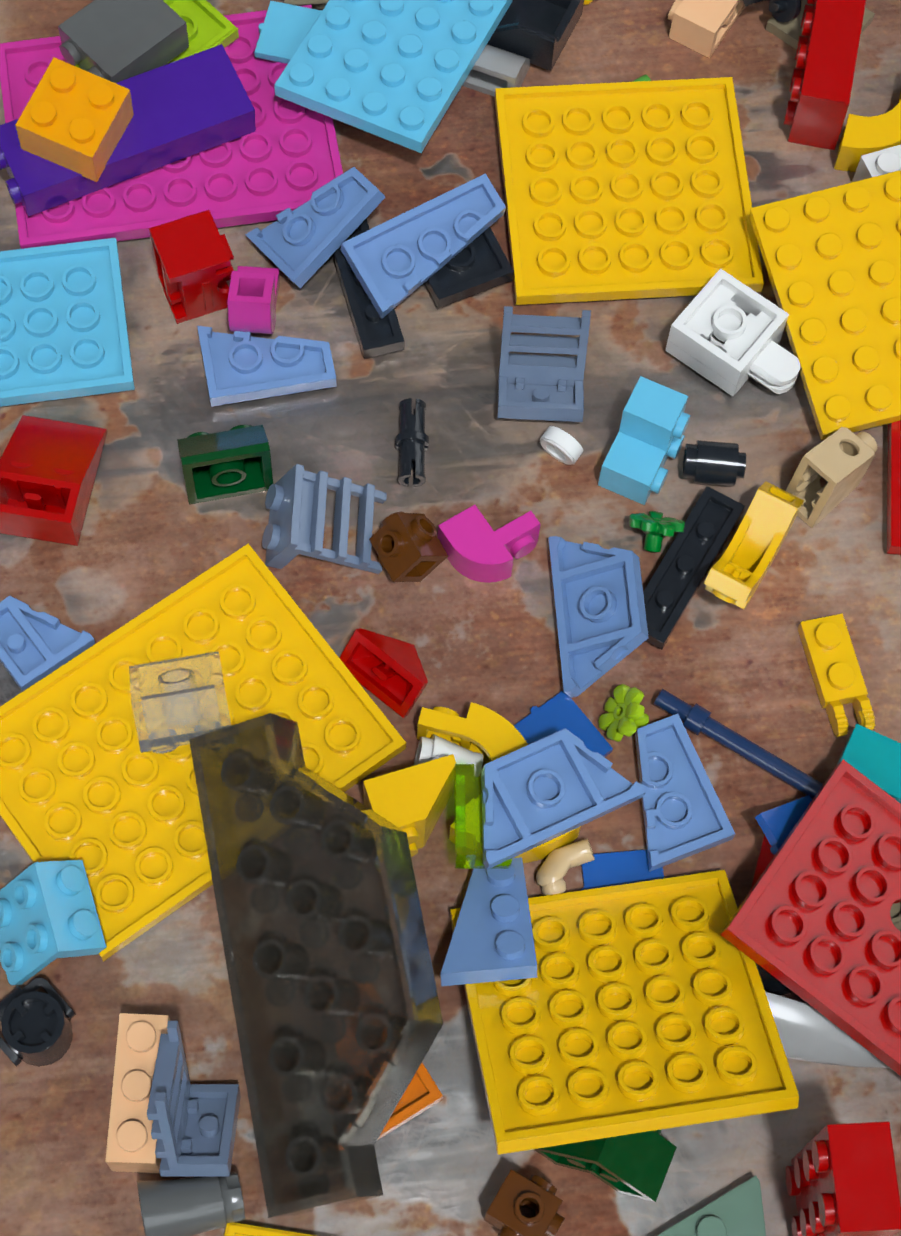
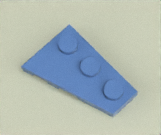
M353 167L314 191L311 200L293 211L290 208L285 209L276 215L278 220L262 230L256 227L245 235L301 289L386 197L362 173Z
M197 326L211 407L337 387L329 342L285 336L267 339L251 337L250 332L235 331L234 334L213 332L212 327Z
M679 714L638 728L635 733L640 784L646 790L642 797L649 872L733 840L735 832Z

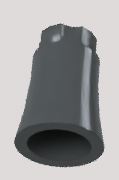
M237 1171L230 1172V1177H188L171 1180L137 1181L145 1236H193L225 1228L226 1223L245 1220L244 1203Z

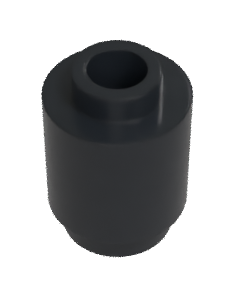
M697 440L696 444L685 445L683 478H691L693 483L735 486L736 478H744L746 453L739 452L738 443Z

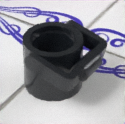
M41 977L35 978L23 989L17 986L0 1001L2 1034L8 1043L7 1045L0 1037V1049L16 1067L22 1061L38 1067L51 1065L60 1060L70 1048L73 1033L69 1019L76 1014L46 979ZM42 987L46 993L38 992L36 990Z

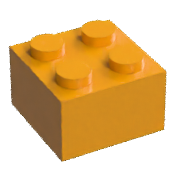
M53 57L15 124L21 149L97 182L134 115L130 89Z

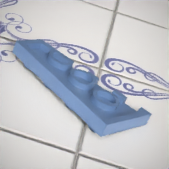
M485 173L341 244V252L382 319L502 217L506 206Z

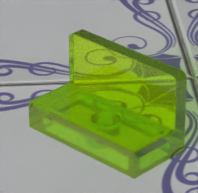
M455 764V869H485L483 865L481 776L474 775V764ZM512 858L490 869H508L511 867Z

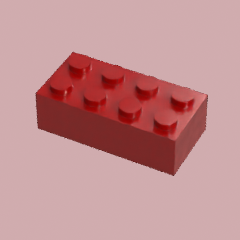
M807 0L800 26L802 32L801 36H799L795 54L796 66L793 69L790 82V101L787 103L783 125L790 126L788 142L835 150L850 103L866 0Z
M889 1121L826 1125L791 1159L792 1166L786 1167L787 1191L789 1196H796L798 1216H792V1236H894L901 1231V1203Z

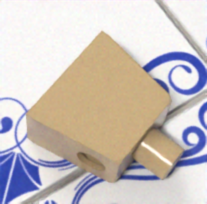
M841 427L803 456L786 492L804 500L797 516L811 528L828 515L861 482L877 451V443L869 433L859 432L855 435L848 428ZM821 477L828 482L823 487L820 486Z

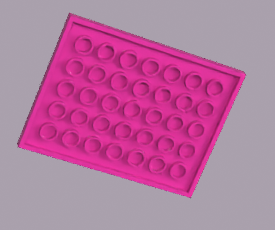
M303 5L301 7L312 8V5ZM267 10L223 15L238 28L239 38L224 49L255 109V132L29 217L22 202L17 203L15 208L21 249L116 238L117 242L150 237L149 228L206 210H210L217 228L278 220L277 214L287 208H290L292 211L311 200L314 191L343 174L333 118L275 96L274 84L287 64L255 57L254 52L260 36L259 24L264 23ZM60 36L0 43V82L5 123L19 119L53 57L67 62L59 48L62 44Z

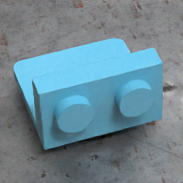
M83 860L34 862L0 890V962L2 968L6 971L10 985H22L56 958L97 955L107 947Z

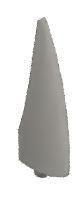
M765 991L787 1058L829 1065L890 1068L812 1006Z

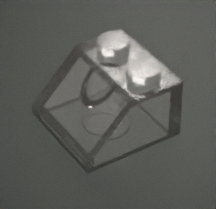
M219 651L129 666L131 704L141 753L148 751L159 754L168 753L182 745L193 743L205 746L214 745L221 742L224 738L233 737Z

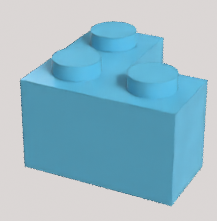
M640 376L623 410L619 432L602 464L598 486L643 505L646 504L651 491L659 494L669 471L663 468L668 457L676 459L685 439L683 434L691 415L684 413L689 396Z

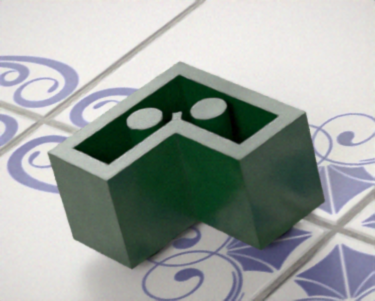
M661 1129L533 1150L556 1165L591 1173L619 1193L656 1202L677 1147L660 1135Z

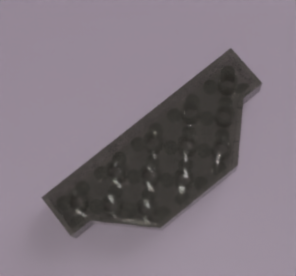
M269 713L191 738L189 742L268 1218L295 1216L383 1196L374 1145L443 1026L407 833L305 767L299 728L296 721Z

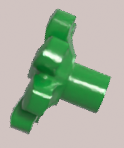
M649 511V514H631L629 518L630 527L639 528L646 533L644 549L651 552L661 551L663 536L673 537L674 532H683L685 527L684 521L671 517L663 518V513L657 511Z

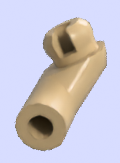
M588 838L557 848L548 854L536 874L537 885L542 887V893L545 896L564 893L566 891V883L563 877L570 868L595 860Z

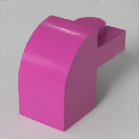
M238 266L237 271H232L227 300L230 331L274 333L280 281L279 268Z
M473 505L439 524L437 537L448 554L447 559L459 573L474 581L491 583L511 577L513 556L516 559L522 558L536 547L541 524L533 512L529 511L494 531L477 506Z

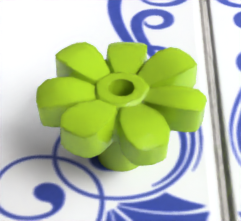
M620 684L614 689V698L609 697L604 705V710L608 713L602 714L598 721L599 728L607 731V738L620 742L623 735L630 737L638 728L648 725L649 716L644 713L645 708L640 704L644 697V693L636 687L630 688L625 684Z

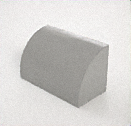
M486 45L462 86L494 97L495 88L521 87L530 68V59Z

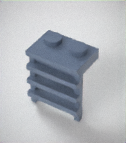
M504 306L498 375L497 418L583 422V380L591 310H582L581 318L517 315L513 314V307ZM511 332L579 335V337L511 334ZM509 352L547 353V354H568V355H577V356L517 354V353H509Z
M296 464L281 479L269 487L266 495L265 506L270 510L269 522L262 538V546L266 549L265 565L282 569L297 555L301 554L379 574L382 572V565L371 560L372 543L369 539L372 537L374 502L383 504L386 501L387 493L375 490V485L369 483L365 486L352 483L350 478L334 479L328 477V472L320 470L316 474L305 471L303 465ZM327 489L336 491L332 550L323 548ZM351 495L359 497L356 556L347 554Z
M168 1021V1034H161L147 1109L148 1120H153L152 1139H157L156 1158H161L160 1176L230 1177L241 1099L239 1084H191L178 1021Z

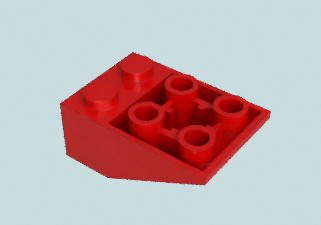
M22 415L0 458V533L78 546L107 429Z

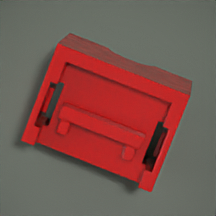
M210 210L149 228L156 273L176 324L228 308L229 286L227 281L231 280V274L234 271L231 265V260L234 259L225 234H219Z

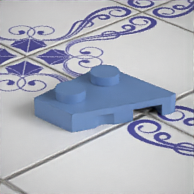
M8 596L0 602V662L22 692L95 644V640L90 633L85 631L80 633L61 624L58 618L45 612L33 611L28 604L16 598Z

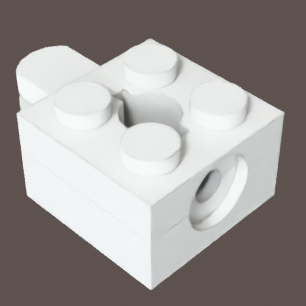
M721 268L671 325L665 351L731 396L738 392L749 377H752L776 394L785 393L793 388L800 371L798 357L778 345L789 314Z

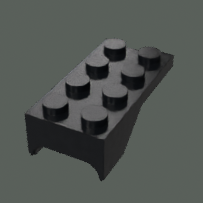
M513 0L487 45L529 58L531 64L552 71L582 15L584 0Z

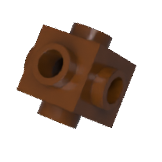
M402 511L393 513L382 521V527L369 539L377 552L379 563L387 570L393 582H421L448 557L436 535L437 531L434 524L425 514L404 513Z
M511 1169L487 1210L484 1220L500 1230L497 1236H555L565 1219L557 1213L563 1200L555 1196L557 1188L543 1178L532 1174L528 1180ZM529 1208L533 1211L535 1217H524L520 1209Z

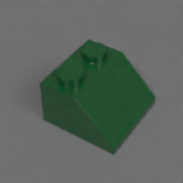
M238 425L229 431L212 434L197 432L189 435L187 438L177 439L189 505L268 491L269 487L273 484L270 447L263 425Z

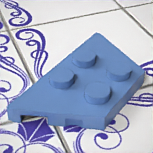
M552 536L548 539L563 689L565 694L573 698L579 696L649 638L639 557L630 550L615 547L604 549L599 544L589 542L578 544L565 541L562 537Z
M566 728L485 764L481 770L483 865L488 870L642 798L646 790L637 781L632 784L611 768L612 762L598 752H592L587 749L584 742Z

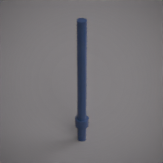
M664 689L661 690L656 698L654 705L671 715L679 714L681 721L684 722V727L696 735H699L700 732L807 796L810 795L812 799L822 787L823 783L711 718L712 712L697 703L693 707Z

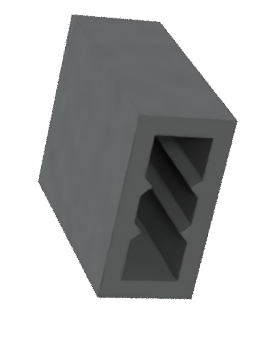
M94 0L58 26L62 43L59 48L66 61L71 65H78L81 69L114 83L164 66L189 48L186 22L163 0Z

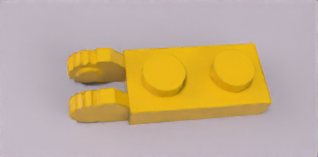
M843 613L800 622L798 626L800 639L821 707L826 709L835 736L840 737L848 734V720L843 708V704L852 703L859 725L870 730L875 729V716L870 700L867 697V688Z

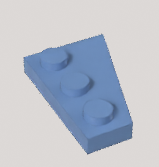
M522 857L511 858L488 870L485 869L483 861L475 862L441 970V986L538 978Z

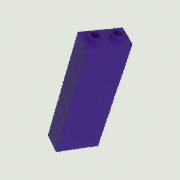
M218 45L116 83L130 89L134 115L97 182L21 149L15 126L18 119L0 125V170L6 168L10 179L5 180L13 203L22 202L29 217L255 132V109L223 45Z

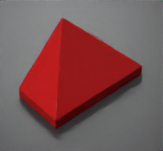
M359 628L355 630L339 657L362 686L402 718L408 716L428 683L414 644Z

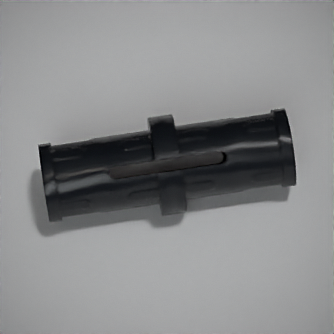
M412 398L404 399L399 403L400 433L396 436L395 447L400 451L398 482L404 486H409L411 470L413 471V487L421 486L426 482L425 451L429 448V436L425 434L426 403L420 399L415 401L413 414Z

